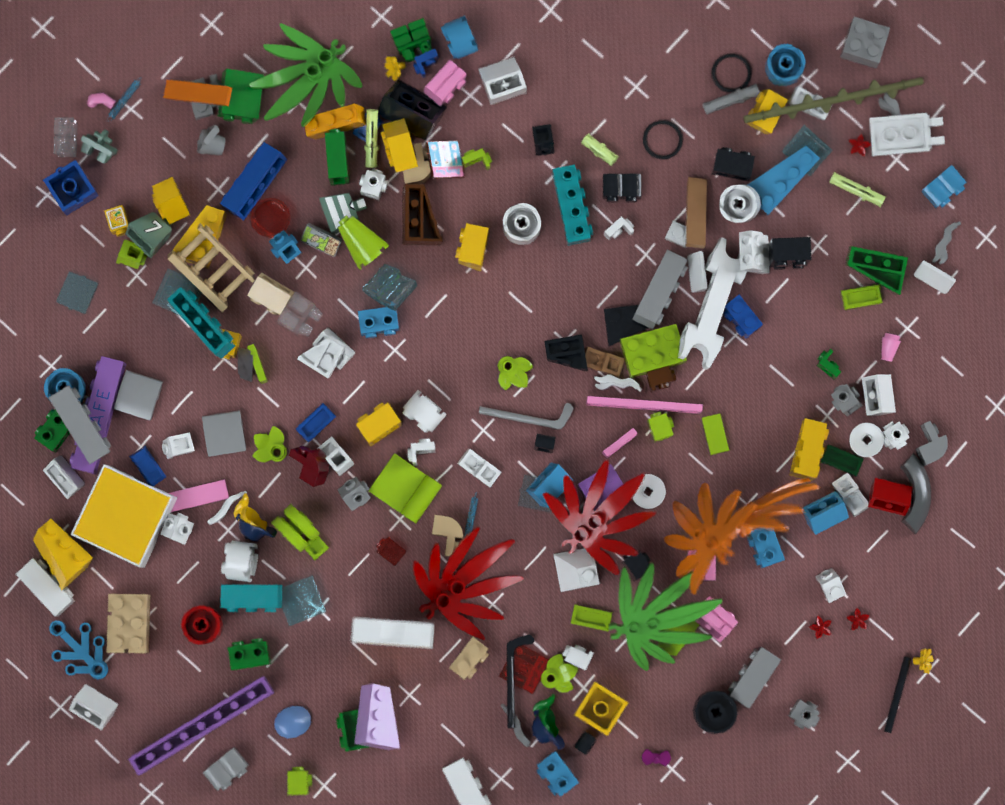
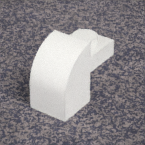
M332 436L318 447L327 456L325 459L339 476L354 465V462Z

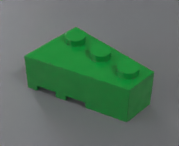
M849 246L846 266L891 292L901 295L908 257Z

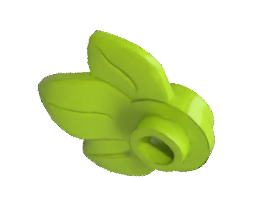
M510 356L502 357L498 362V370L500 372L498 377L499 385L504 390L509 389L512 384L519 388H526L528 378L525 372L532 369L533 365L523 357L515 359ZM507 362L511 365L509 369H505Z
M273 426L269 435H254V442L258 450L253 454V457L257 461L263 463L270 460L280 462L285 459L287 455L286 447L283 445L285 437L279 428ZM276 449L281 450V454L279 456L274 455V451Z
M557 654L547 662V670L542 673L541 682L547 688H555L562 693L573 690L570 680L575 677L578 667L572 664H564L562 654ZM548 675L554 676L553 682L547 681Z

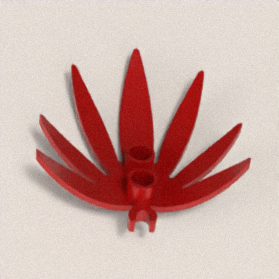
M605 460L590 485L583 513L580 512V502L576 487L568 475L563 477V486L569 512L555 496L548 492L543 493V496L556 518L573 535V538L566 539L562 543V546H565L567 543L572 545V549L568 553L572 554L575 552L577 544L581 543L600 565L615 575H619L620 570L615 560L601 548L628 556H637L639 552L625 542L604 538L603 535L614 534L636 527L656 515V511L633 513L607 524L633 498L646 475L642 473L621 485L595 511L594 508L602 496L608 478L609 460Z
M476 527L454 549L444 567L441 578H439L440 548L437 542L434 544L429 557V580L426 571L416 560L413 561V574L418 587L430 600L428 604H423L419 608V611L422 613L429 609V613L425 616L428 620L433 618L435 611L438 609L447 620L462 631L485 640L481 631L458 612L489 620H504V617L487 607L460 602V600L501 590L522 581L524 577L521 575L492 577L465 588L466 585L493 565L515 543L514 539H509L495 544L472 557L455 572L480 531V528Z

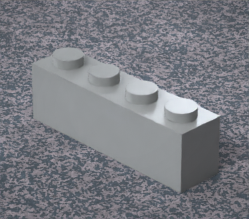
M667 249L632 320L651 329L654 328L655 324L660 325L664 317L661 312L663 308L668 309L672 301L669 296L671 292L676 293L680 285L677 280L679 276L684 277L688 269L685 266L688 259Z
M67 386L49 397V400L89 464H92L110 453L109 448L112 446L106 437L102 438L99 431H101V428L96 420L92 422L89 414L91 412L87 405L80 403L78 398L81 396L77 389Z

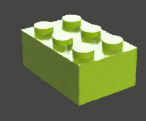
M677 324L620 340L630 378L645 375L647 372L663 367L681 365L687 361L686 358L683 360L678 358L680 334Z

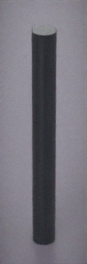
M903 658L884 732H892L911 658Z

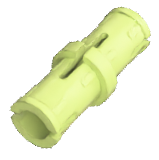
M587 134L581 142L594 152L596 157L599 156L610 166L618 159V156L611 152L604 143H600L590 134Z

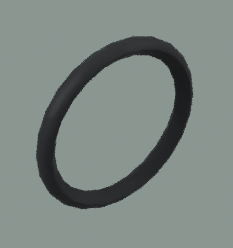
M730 53L719 57L712 67V79L718 88L732 93L738 88H726L716 78V67L719 62L725 58L733 57L745 64L748 72L747 79L744 84L738 87L740 90L745 88L750 82L751 67L745 58L738 54Z
M659 120L653 122L644 132L643 145L646 151L654 158H672L682 147V133L670 121ZM656 125H669L676 130L679 136L676 150L669 155H657L648 147L647 135L651 128Z

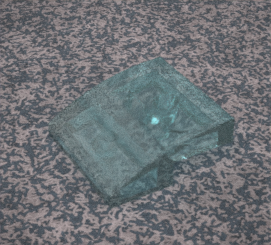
M384 264L362 290L378 303L396 311L418 285L416 280L401 275L399 269Z
M167 269L152 303L179 315L167 299L180 287L187 291L189 289L192 290L198 297L196 299L197 302L202 292L185 275Z
M313 576L282 587V610L289 627L326 612Z

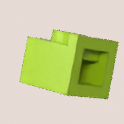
M124 239L116 263H122L138 269L140 265L144 266L147 255L135 243Z

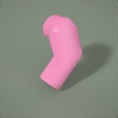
M96 93L88 97L87 104L89 107L94 108L97 104L103 103L108 108L113 109L117 102L105 93Z

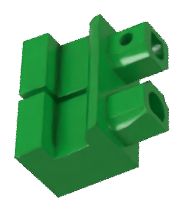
M424 18L409 23L408 29L404 25L390 31L391 38L399 55H402L407 63L415 60L414 50L420 48L422 54L432 50L431 37L426 28Z

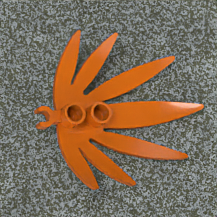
M809 478L779 486L762 495L754 502L750 501L745 506L756 503L759 506L726 541L727 545L731 548L732 541L738 533L744 538L754 528L788 531L784 524L770 518V516L803 513L804 511L797 505L774 503L798 493L820 489V487L814 483L801 484L811 482Z
M707 483L701 485L698 493V509L704 524L687 506L677 501L673 502V512L677 522L693 539L671 534L664 537V542L676 549L696 550V553L684 558L676 570L678 578H682L693 570L690 580V591L694 595H696L716 555L719 562L728 564L725 556L727 554L733 556L734 553L728 549L726 541L759 506L756 503H752L732 515L741 495L739 490L733 491L724 500L719 509L716 524L712 497Z

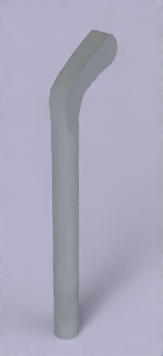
M570 403L564 405L563 412L558 420H547L482 406L479 409V414L561 430L565 426L573 412V406Z

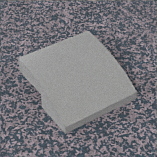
M126 370L114 409L150 421L154 413L156 401L159 399L163 381Z
M240 410L202 416L208 457L246 451Z

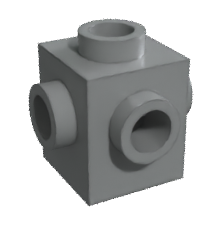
M847 384L839 385L834 389V393L831 394L834 399L832 401L837 411L841 410L846 416H849L863 406L858 399L860 394L854 386L851 388Z
M357 477L346 481L342 487L337 489L351 511L359 506H363L371 499L368 494L370 488L364 480L360 482Z
M798 699L788 716L795 720L793 724L803 730L805 727L810 729L811 726H816L820 719L818 717L820 712L816 710L818 706L812 702L807 701L805 703ZM804 712H807V718L803 717Z

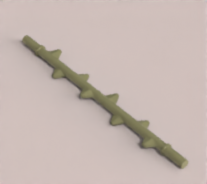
M920 77L880 86L876 80H872L869 89L847 93L844 88H841L837 96L813 100L809 94H806L803 102L800 104L780 107L775 102L770 110H762L758 113L745 115L743 120L744 123L785 114L794 119L799 111L821 107L824 113H829L832 104L855 100L857 105H860L864 97L886 92L890 98L894 99L898 90H906L909 87L923 85L924 81Z

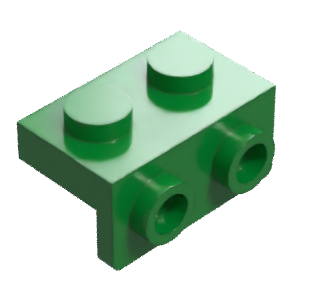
M358 710L339 713V717H336L337 728L342 730V736L339 737L340 746L345 748V752L369 748V746L355 744Z

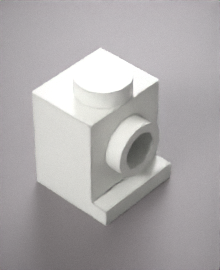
M567 645L563 652V656H565L564 661L586 670L594 652L589 651L587 654L585 653L586 649L581 646L575 645V647Z

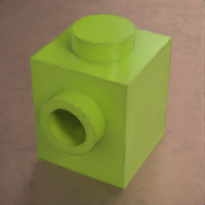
M661 412L651 414V418L647 420L654 443L673 437L672 428H674L671 416L667 417L666 413L661 414Z
M292 767V771H288V795H308L309 786H312V774H309V770H304V767Z

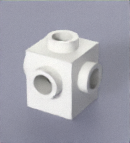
M372 169V171L367 170L365 175L362 174L359 183L362 186L360 190L361 195L380 200L381 193L386 192L388 181H385L386 177L382 171Z
M892 421L883 427L885 430L882 432L884 436L883 441L886 448L888 447L891 450L896 447L898 450L907 444L905 440L910 437L908 436L909 430L905 424L901 425L900 422L894 424ZM894 431L897 432V434L899 435V438H895V437H894V435H893Z
M169 513L160 535L185 545L192 532L194 523L187 521L188 516L177 513V516Z

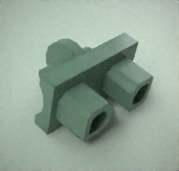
M103 130L102 133L95 131L93 136L90 134L83 135L80 140L83 142L81 152L92 155L94 149L99 150L100 152L96 159L103 164L116 155L118 149L109 145L113 140L108 137L109 131Z

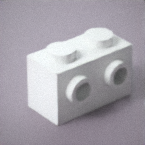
M877 374L862 377L867 416L896 413L891 375Z
M85 684L74 697L69 710L102 730L113 717L118 704Z

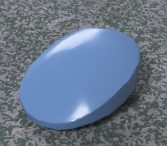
M291 706L283 709L277 715L274 726L280 736L288 739L296 738L308 730L311 724V716L304 707Z

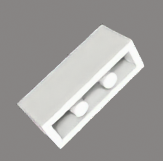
M32 558L16 575L55 617H59L75 602L72 598L74 594L67 587L61 591L55 575L50 574L46 570L48 566L41 559Z
M461 758L442 768L460 805H491L487 795L483 796L480 791L483 787L478 777L474 779L471 771L474 769L469 760L465 761L464 758Z

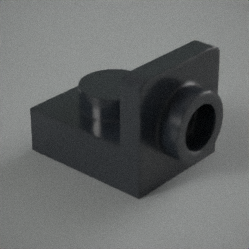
M551 124L532 127L536 156L554 154Z

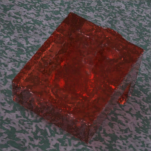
M389 537L386 539L382 538L376 545L378 548L376 552L394 566L398 564L407 552Z

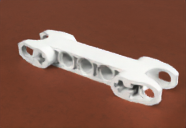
M722 237L718 240L708 257L705 270L713 274L695 325L688 322L682 332L678 358L683 360L687 357L691 348H697L703 355L702 368L706 370L711 367L723 344L724 337L716 334L733 282L741 284L747 271L740 270V254L737 259L727 255V242Z

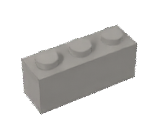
M763 647L755 648L749 656L751 659L748 666L743 665L738 673L741 675L737 682L733 681L728 688V691H730L729 696L750 709L781 659Z

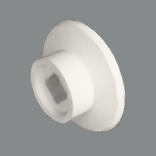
M872 423L857 425L852 430L849 438L852 450L862 457L876 455L884 444L882 431ZM867 435L871 439L868 445L863 441Z
M645 474L646 476L633 496V500L642 508L652 509L663 502L666 489L660 478L652 474ZM647 487L652 490L650 496L644 494Z

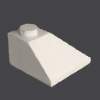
M585 548L578 549L572 554H569V551L553 554L561 592L600 584L595 559Z

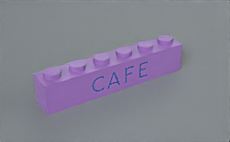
M103 356L96 363V378L92 379L90 384L91 396L87 397L85 402L91 412L89 414L92 422L96 420L101 428L99 433L102 438L107 437L115 402L126 368V363ZM75 441L77 447L75 453H72L69 463L72 464L71 468L96 475L100 459L89 464Z

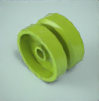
M290 503L284 509V514L290 521L287 522L282 516H277L271 523L295 548L302 552L308 546V543L301 535L304 533L310 540H314L320 532L301 511L299 512Z

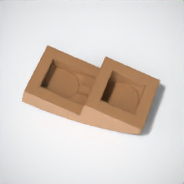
M585 347L588 368L613 376H620L624 358Z

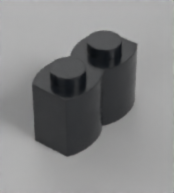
M603 174V199H607L609 203L618 202V199H626L628 203L637 202V199H641V174Z

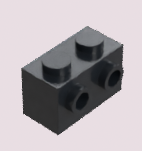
M721 147V149H717L712 174L749 182L755 156H751L750 152L740 151V153L732 152L731 148Z
M638 550L639 554L637 556H623L625 560L621 563L626 567L634 582L643 576L651 561L645 551L641 553Z

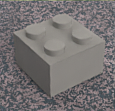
M853 17L840 58L876 69L880 63L890 28Z

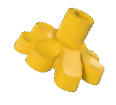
M395 56L386 57L387 63H385V68L389 69L386 75L388 78L392 76L393 81H396L401 76L400 70L405 69V63H398Z
M921 649V656L913 657V664L919 665L920 670L929 674L932 669L930 662L934 661L931 649Z

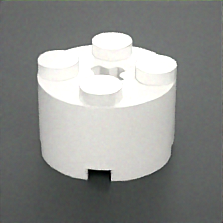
M732 185L721 194L720 212L728 221L734 223L748 222L758 214L761 208L760 197L756 190L748 185ZM737 200L743 201V207H737Z
M520 203L510 207L505 212L503 231L511 242L525 245L530 244L538 237L541 229V218L533 206ZM525 221L526 226L519 227L518 223Z
M417 390L403 406L404 411L402 413L410 420H417L419 422L417 426L425 433L433 432L447 414L445 412L441 414L440 411L442 409L427 396H419L422 392Z
M240 541L226 543L225 554L227 555L226 561L222 563L221 573L225 574L227 579L251 582L250 576L255 575L258 562V554H254V549H258L257 544Z

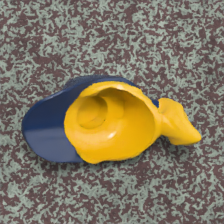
M244 493L234 509V517L239 521V530L246 539L255 542L259 541L264 535L276 537V529L267 526V522L263 521L254 509L248 507L249 497Z

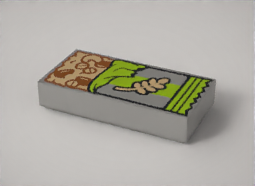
M308 223L300 241L335 257L343 239Z

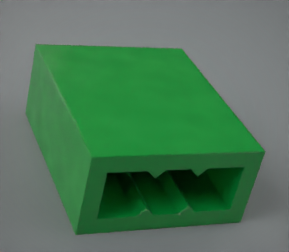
M226 68L222 72L221 85L232 87L229 107L219 105L218 117H223L225 121L242 120L244 124L256 122L259 119L262 89H252L249 84L262 78L263 74Z
M339 129L329 130V133H325V144L331 186L350 184L344 131L340 132Z

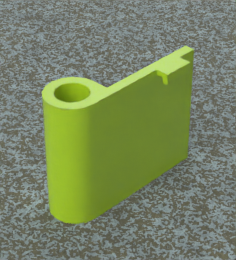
M394 453L370 487L369 492L417 524L442 485Z

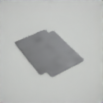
M238 347V374L240 378L252 382L253 355H250V350Z

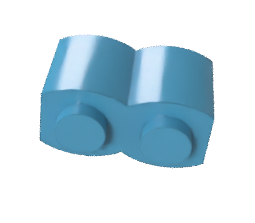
M951 165L921 192L935 208L938 206L943 208L951 201L949 199L951 195L955 193L957 196L965 189L963 185H965L966 181Z

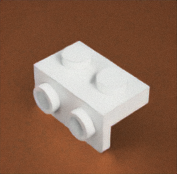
M420 439L419 443H411V448H408L409 462H412L413 466H417V454L436 453L435 443L431 442L430 439Z

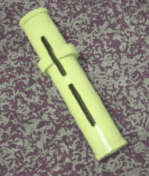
M367 109L366 145H364V150H366L365 167L375 168L377 167V151L379 150V145H377L378 110Z
M834 172L829 182L861 197V200H867L879 207L882 206L886 196L870 190L871 187L866 188Z

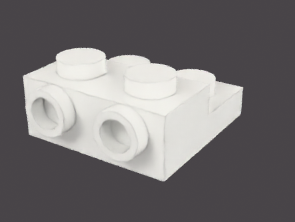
M752 230L739 232L740 270L759 274L769 273L768 236L763 235V232Z

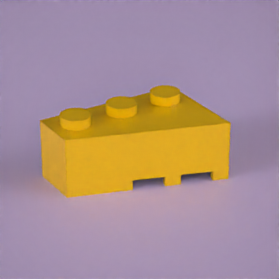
M206 205L173 250L176 253L178 251L181 252L201 233L198 230L200 223L203 226L207 225L214 232L213 236L219 240L227 216L225 211ZM206 238L186 257V262L196 264L214 245ZM211 261L204 267L209 269Z
M807 418L802 420L789 473L790 476L801 479L809 478L811 481L818 477L820 470L819 462L823 457L825 449L823 448L824 440H827L829 429H826V423Z
M52 519L41 526L33 538L43 559L50 566L52 575H55L61 591L86 570L93 559L87 551Z

